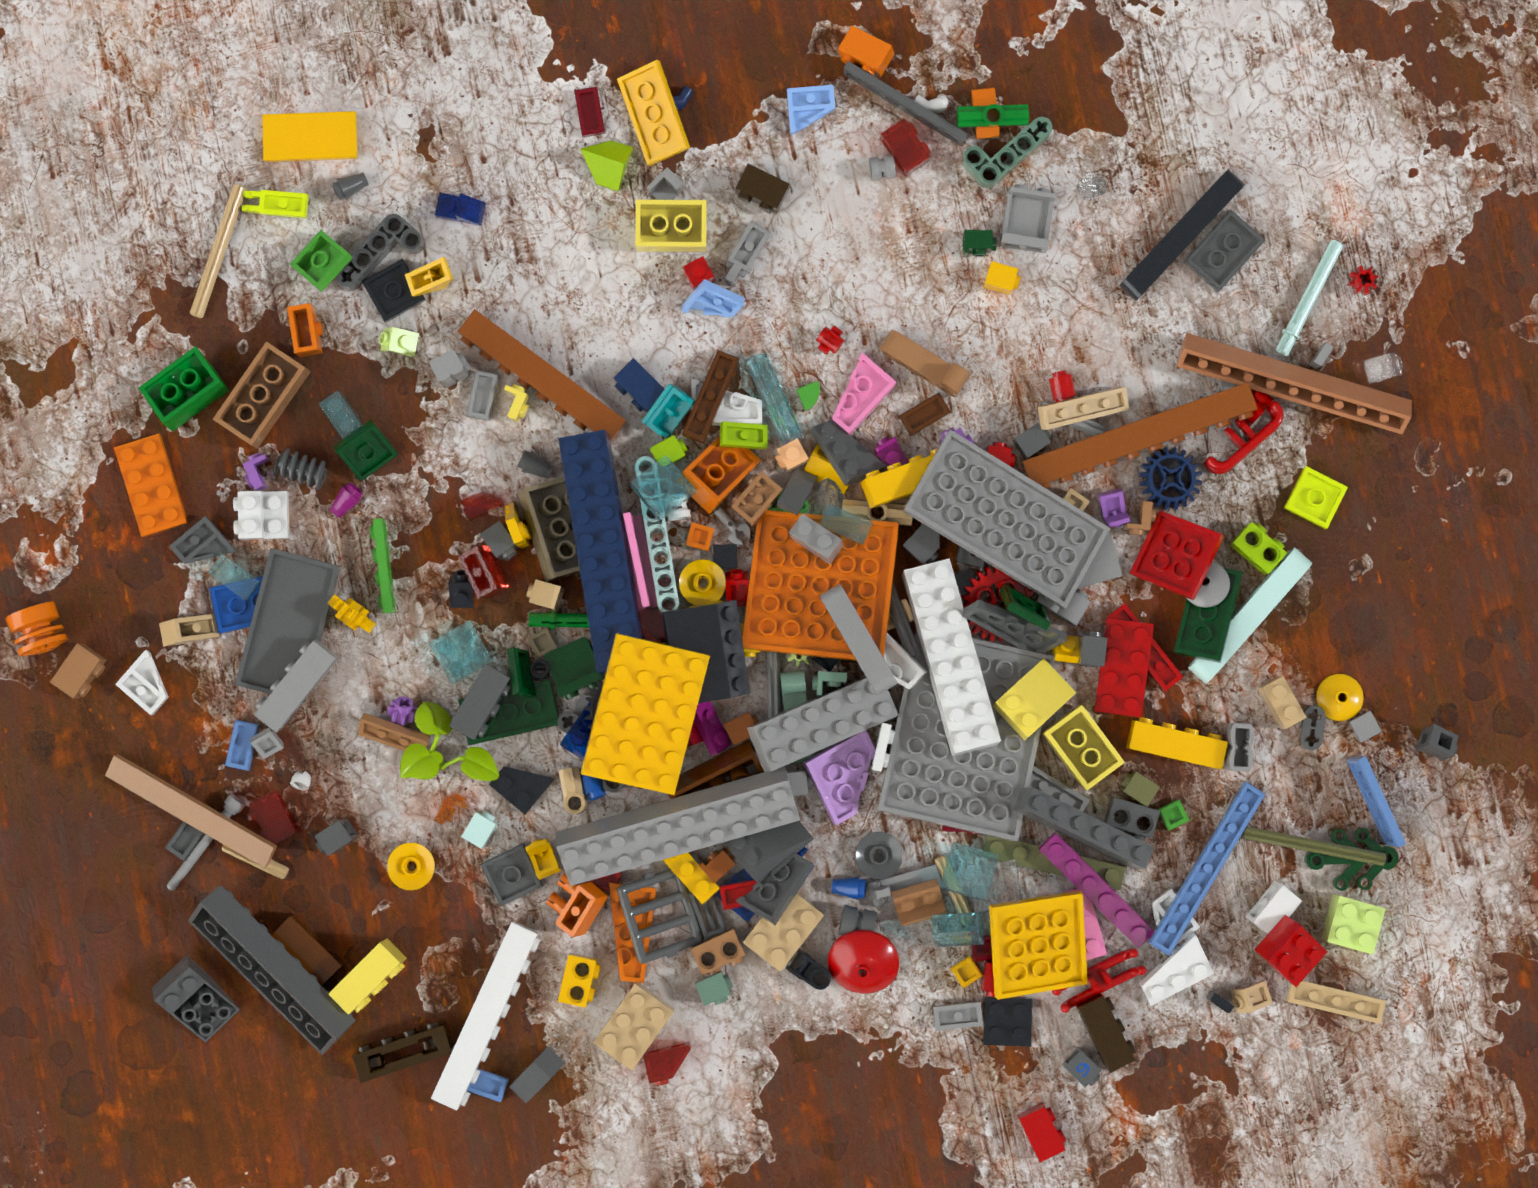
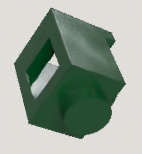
M964 230L962 257L967 258L969 253H973L975 257L987 256V253L996 251L997 237H993V230Z

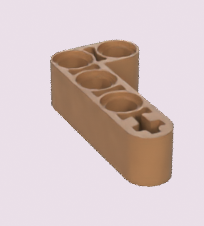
M895 330L889 332L879 348V351L955 398L971 375L960 365L947 363Z

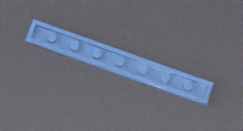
M1243 782L1149 939L1148 943L1170 956L1266 795L1251 784Z

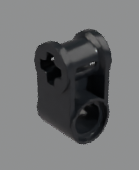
M798 949V954L793 962L785 968L817 990L827 988L831 982L830 972L809 954ZM802 960H804L803 964H802L801 967L798 969L797 967H798L799 964L802 962ZM817 972H823L827 976V981L822 985L817 984L813 979L814 974Z

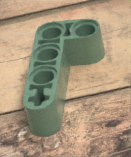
M1046 117L1034 119L992 158L980 147L970 146L964 152L962 165L981 187L986 189L993 188L1048 139L1052 131V123ZM1037 127L1039 129L1044 127V132H1039L1034 139L1033 135L1035 134ZM1026 141L1029 144V148L1026 150L1020 149L1017 142ZM975 154L978 156L979 162L971 163L968 161L967 156ZM1008 156L1011 158L1012 164L1004 165L1000 158ZM990 171L994 174L995 179L988 181L983 177V173Z
M804 670L780 673L784 711L807 702ZM813 753L790 763V765L802 764L813 757Z

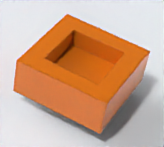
M692 522L686 546L709 552L715 529Z

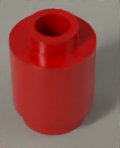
M1066 370L1052 373L1053 377L1049 378L1053 401L1059 402L1074 398L1076 392L1072 374H1067Z

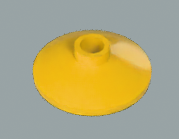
M699 559L689 563L680 574L679 588L681 594L693 605L718 601L726 588L723 570L716 563L706 559ZM700 579L707 580L706 587L701 588L698 582Z
M1344 674L1331 675L1320 683L1316 692V703L1318 707L1324 710L1327 718L1335 721L1349 720L1357 715L1363 705V691L1359 683L1352 677ZM1340 693H1343L1346 697L1343 702H1340L1338 699Z
M405 843L398 846L390 854L387 862V871L390 879L396 886L404 890H417L424 887L431 880L435 870V862L431 852L418 843ZM413 861L416 863L415 870L409 869V862Z

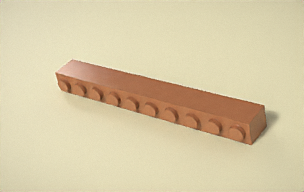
M1187 332L1179 349L1177 367L1236 385L1248 382L1250 389L1403 435L1412 417V400Z

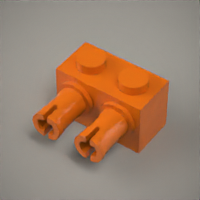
M564 873L560 877L561 880H558L557 885L571 894V898L567 902L556 892H553L548 897L549 899L546 900V905L560 914L555 924L573 938L587 933L609 895L592 882L570 886L567 875Z

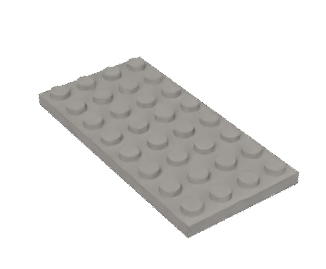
M949 430L902 510L1062 609L1068 606L1110 529L952 430Z

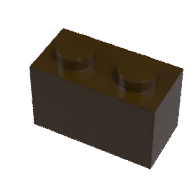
M748 163L735 191L740 200L746 203L751 201L757 203L761 210L771 214L772 211L778 213L790 189V184Z

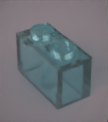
M336 391L319 403L342 439L364 425L345 396L339 391Z
M979 912L932 915V938L937 947L984 944L983 919Z

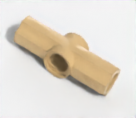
M843 499L841 517L898 522L899 525L912 526V516L902 511L905 505L886 503L878 506L883 510L884 515L880 519H875L871 516V509L867 501Z

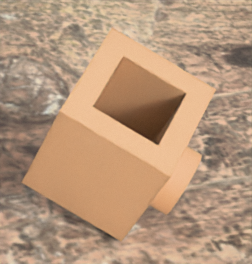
M798 438L778 448V455L775 456L780 468H785L787 473L809 461Z

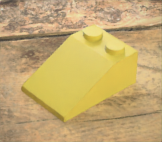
M1043 658L999 698L992 707L1025 741L1076 692Z

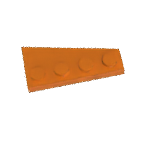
M608 882L619 980L644 983L646 963L640 964L638 962L617 894L618 886L623 884ZM645 887L627 893L631 907L654 900L656 888ZM653 910L634 916L638 930L652 925ZM650 936L641 939L645 953L648 952Z

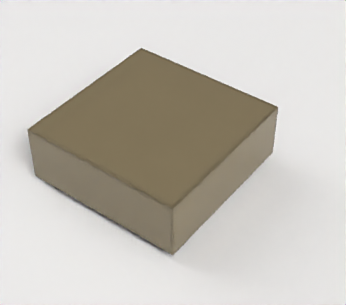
M549 627L527 637L538 659L546 653L559 648Z

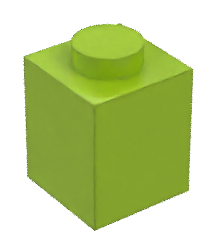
M675 435L649 448L661 471L685 459L686 455L684 452L688 450L682 438L677 440Z

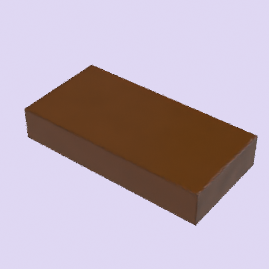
M937 393L899 415V419L911 437L947 416L951 411L940 393Z

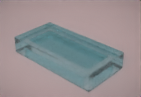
M829 504L820 525L833 533L864 545L873 522Z
M224 554L219 556L208 571L210 575L245 601L249 599L261 583Z

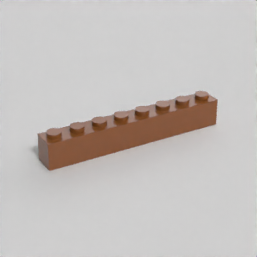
M474 309L458 330V333L462 336L460 340L470 348L473 345L481 350L479 354L489 362L494 359L500 364L498 368L508 376L513 373L518 377L517 382L527 390L529 387H532L537 391L536 396L546 404L548 401H551L556 405L554 409L562 416L570 415L575 419L573 423L581 430L585 431L586 428L592 432L606 430L609 433L612 444L627 424L624 418Z

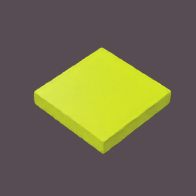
M1305 466L1284 509L1327 529L1348 487Z

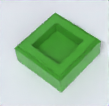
M1179 799L1157 809L1160 811L1159 815L1167 831L1190 821Z

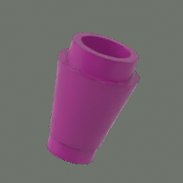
M348 482L346 486H342L330 511L341 518L362 500L363 492L357 486Z

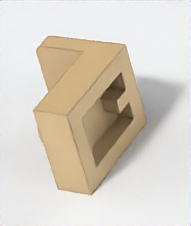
M1259 981L1244 988L1230 991L1232 1004L1237 1013H1251L1273 1004L1266 981Z

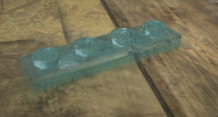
M762 353L746 359V365L783 446L797 438L798 440L804 438L767 354Z

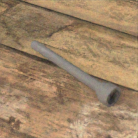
M230 794L224 801V810L221 814L230 818L232 814L240 813L246 804L237 796ZM204 835L168 882V890L173 891L177 888L212 842V837Z

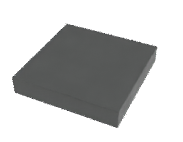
M524 843L480 864L500 907L544 886L542 881L537 878Z

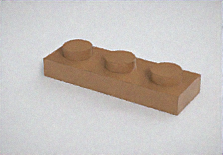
M363 713L360 718L357 734L403 751L414 743L422 744L428 749L431 737L430 735L367 713Z

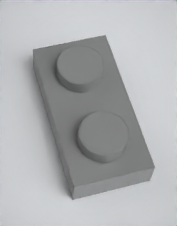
M980 1001L933 1006L936 1031L983 1026Z

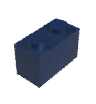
M634 358L613 377L616 382L614 387L623 396L627 393L633 399L631 401L632 405L639 412L644 409L648 413L665 390Z

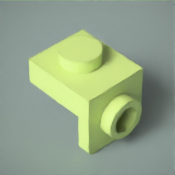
M395 327L384 328L379 338L380 351H390L413 357L415 356L419 333Z

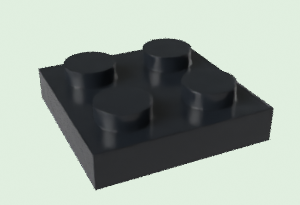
M984 996L983 1045L1031 1047L1032 998L1010 997L997 999L996 997Z

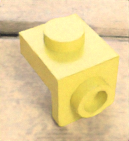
M512 384V387L505 385L504 390L516 396L507 416L509 419L519 422L520 418L524 419L529 406L526 403L529 396L524 393L526 389L519 385Z

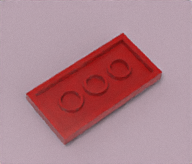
M1106 618L1104 638H1107L1105 665L1100 667L1094 711L1142 717L1154 623Z

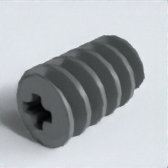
M287 448L278 457L273 472L274 475L280 473L282 478L289 476L291 481H295L298 478V482L302 485L307 481V486L311 488L316 484V489L320 490L325 482L327 469L325 468V461L322 460L318 466L316 465V458L313 457L309 463L307 462L308 455L306 454L300 460L298 459L299 452L295 451L290 456V449Z

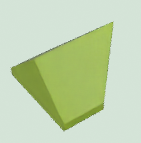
M613 140L581 148L580 150L596 185L619 192L634 148Z

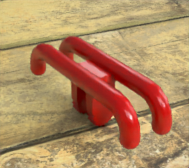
M1277 401L1270 403L1267 407V412L1271 416V421L1257 434L1243 420L1240 421L1238 417L1235 420V424L1249 441L1245 442L1233 429L1227 427L1224 432L1238 450L1224 462L1209 456L1204 462L1205 468L1214 474H1225L1234 468L1280 426L1284 417L1280 404Z
M1130 948L1087 968V981L1090 988L1064 1001L1060 1006V1010L1063 1013H1067L1074 1006L1131 978L1145 975L1147 969L1142 965L1130 968L1110 978L1106 969L1127 959L1136 958L1138 951L1135 948ZM1068 988L1052 990V993L1058 996Z

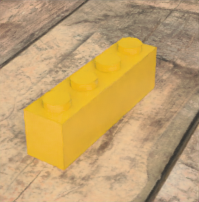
M937 449L930 451L931 455L925 458L921 454L908 459V464L902 466L900 462L887 467L888 471L883 473L875 470L866 474V479L861 482V486L870 509L911 495Z
M1139 717L1138 721L1131 722L1126 744L1127 749L1222 770L1228 742L1222 741L1221 735L1208 733V736L1205 737L1198 735L1199 730L1185 728L1183 732L1175 730L1176 725L1162 722L1161 726L1152 724L1153 720Z

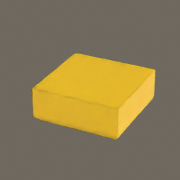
M970 955L950 967L963 989L983 976Z

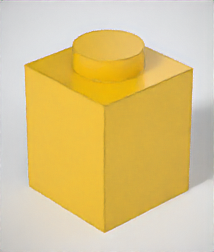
M991 261L983 288L1010 295L1013 289L1017 290L1021 276H1017L1018 268Z

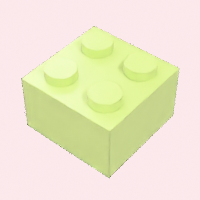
M1333 894L1321 940L1374 955L1386 908Z

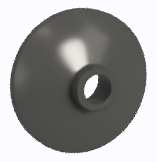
M872 832L864 836L858 843L855 858L859 869L866 876L873 879H885L895 874L900 868L903 852L900 843L892 835L886 832ZM878 850L883 852L881 859L874 857V853Z

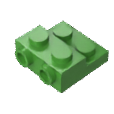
M320 230L290 265L322 292L353 257Z

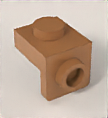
M1141 502L1138 524L1127 523L1124 525V530H1130L1129 534L1144 535V532L1150 531L1151 522H1154L1156 517V508H1152L1153 502Z

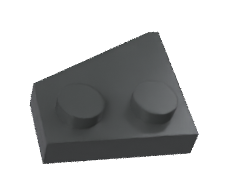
M204 516L169 546L184 564L236 551L233 545L207 516Z

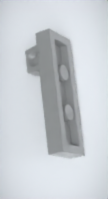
M936 864L868 883L874 907L893 902L891 894L893 891L937 879L940 888L943 887Z

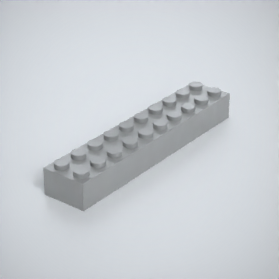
M784 766L774 771L763 772L556 832V848L569 884L573 886L800 820V816Z

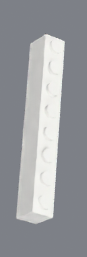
M515 921L511 922L431 1099L454 1110H458L460 1105L465 1107L471 1094L467 1092L470 1083L475 1085L481 1072L477 1068L481 1061H486L491 1050L487 1046L491 1039H496L501 1027L497 1026L501 1017H506L511 1005L507 1004L511 995H516L521 983L517 982L521 973L525 975L531 961L527 960L531 951L535 953L541 941L537 938L539 932Z

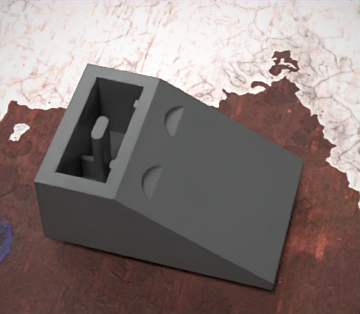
M187 955L152 987L154 1001L205 1043L240 1010L205 970Z

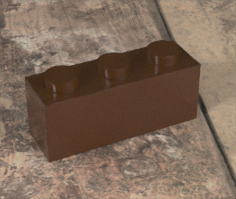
M296 914L291 915L271 935L275 940L280 941L284 945L285 950L292 957L297 958L301 962L302 967L309 974H313L318 979L321 986L325 985L345 964Z

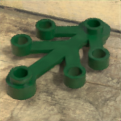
M1358 828L1354 832V837L1357 841L1364 842L1371 851L1388 853L1391 857L1390 861L1385 862L1383 866L1373 864L1365 875L1357 878V886L1360 889L1368 890L1372 887V880L1383 869L1389 870L1397 865L1399 857L1394 848L1390 846L1381 847L1370 837V832L1367 829ZM1334 829L1331 832L1332 841L1340 845L1358 848L1347 838L1344 830ZM1338 831L1342 833L1340 840L1335 838V834ZM1360 831L1366 833V837L1362 840L1358 836ZM1308 852L1304 858L1306 866L1313 870H1319L1324 865L1350 864L1340 876L1335 877L1333 880L1334 888L1340 891L1348 888L1351 878L1365 864V862ZM1315 856H1318L1320 859L1317 865H1314L1312 862ZM1363 878H1366L1368 880V884L1366 887H1362L1361 880ZM1339 879L1344 880V886L1341 888L1337 886Z

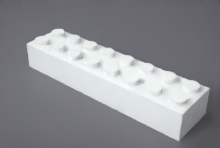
M950 558L904 570L902 573L903 583L912 609L951 755L956 756L998 745L1001 742L967 618L963 616L964 608Z

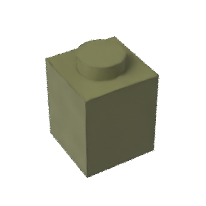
M1132 771L1131 774L1127 773L1120 783L1123 786L1120 790L1122 793L1145 807L1149 806L1160 786L1136 771Z

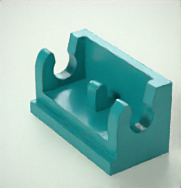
M668 384L641 422L658 435L669 438L696 401L678 386Z

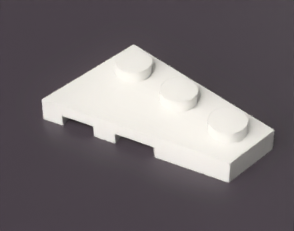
M691 379L692 399L696 401L703 383ZM726 391L712 426H720L722 421L762 424V400L737 392Z
M1194 932L1187 937L1188 940L1183 945L1177 946L1172 951V955L1163 964L1159 963L1139 982L1150 1006L1214 974Z

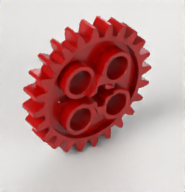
M985 567L984 575L979 571L976 572L977 580L969 578L972 586H964L968 594H963L961 597L966 600V603H963V608L980 600L981 592L987 590L989 596L985 602L995 605L998 603V598L1002 600L999 607L1007 610L999 592L1005 583H1009L1011 588L1029 598L1035 592L1027 589L1026 586L995 567L993 572L990 568ZM992 584L995 585V593L992 591ZM971 620L967 621L969 626L974 625L972 628L973 633L976 634L980 631L979 637L984 639L988 634L989 641L993 642L996 636L998 641L1003 642V639Z

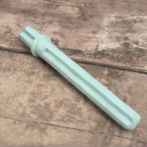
M1336 240L1330 241L1286 329L1282 330L1283 335L1276 347V351L1280 355H1289L1295 341L1299 340L1300 337L1298 335L1343 248L1341 242Z

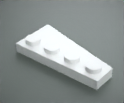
M887 633L884 659L897 682L907 689H912L927 671Z

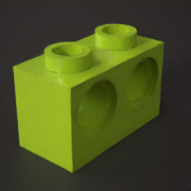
M1250 522L1245 525L1229 545L1261 574L1268 575L1287 554L1283 550L1285 546L1276 538L1271 539L1266 535L1267 530L1261 524ZM1247 533L1255 536L1256 542L1254 545H1249L1246 542L1245 537ZM1266 548L1273 552V559L1271 561H1267L1263 556Z

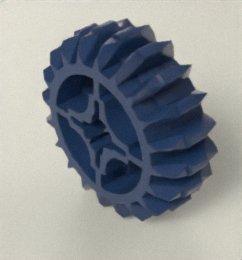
M1167 447L1162 449V455L1158 450L1154 451L1155 459L1152 456H1148L1146 460L1149 464L1143 463L1141 465V468L1146 472L1138 474L1140 478H1145V481L1138 483L1139 486H1146L1147 488L1141 492L1142 495L1150 493L1151 496L1147 501L1152 502L1156 499V508L1160 507L1163 502V508L1166 511L1169 510L1170 504L1173 510H1178V502L1183 508L1186 507V499L1190 502L1195 500L1191 493L1199 494L1200 492L1198 488L1194 487V485H1202V481L1196 479V477L1202 475V471L1195 472L1194 470L1199 466V463L1197 462L1193 465L1190 463L1194 458L1193 455L1184 458L1185 450H1182L1177 455L1176 447L1171 449L1170 454ZM1171 460L1179 463V465L1175 469H1169L1166 466H1162L1159 462ZM1154 469L1160 477V483L1157 488H1155L1152 480ZM1184 469L1188 475L1187 488L1184 487L1185 484L1181 481V474ZM1177 472L1174 475L1175 479H1173L1175 483L1171 482L1163 487V485L1167 482L1166 479L1168 478L1165 476H1169ZM1167 488H1171L1175 492L1178 491L1181 496L1171 498L1161 493Z

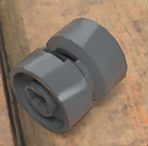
M844 905L838 935L854 930L874 931L877 912L867 909L859 912L858 907Z

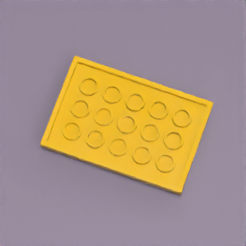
M616 633L580 773L586 776L674 795L710 656Z

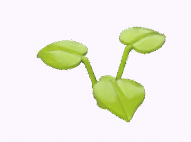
M423 701L415 712V723L423 733L428 735L435 734V738L429 751L424 745L419 743L411 744L405 749L400 762V777L422 780L432 779L438 774L439 769L445 770L446 767L458 761H463L461 763V770L468 777L480 781L497 780L499 772L493 757L487 750L480 747H470L465 751V756H458L444 763L442 754L434 750L440 737L439 734L448 735L451 732L452 727L449 725L452 719L448 712L440 705Z

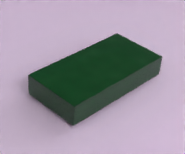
M515 647L507 649L513 694L527 698L534 696L529 652Z

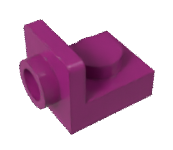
M887 436L876 443L878 447L875 448L874 452L878 459L887 467L898 462L901 463V466L909 463L898 445L896 437L890 439Z

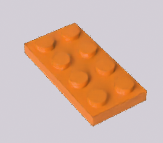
M158 433L114 447L141 537H147L188 524L161 434Z

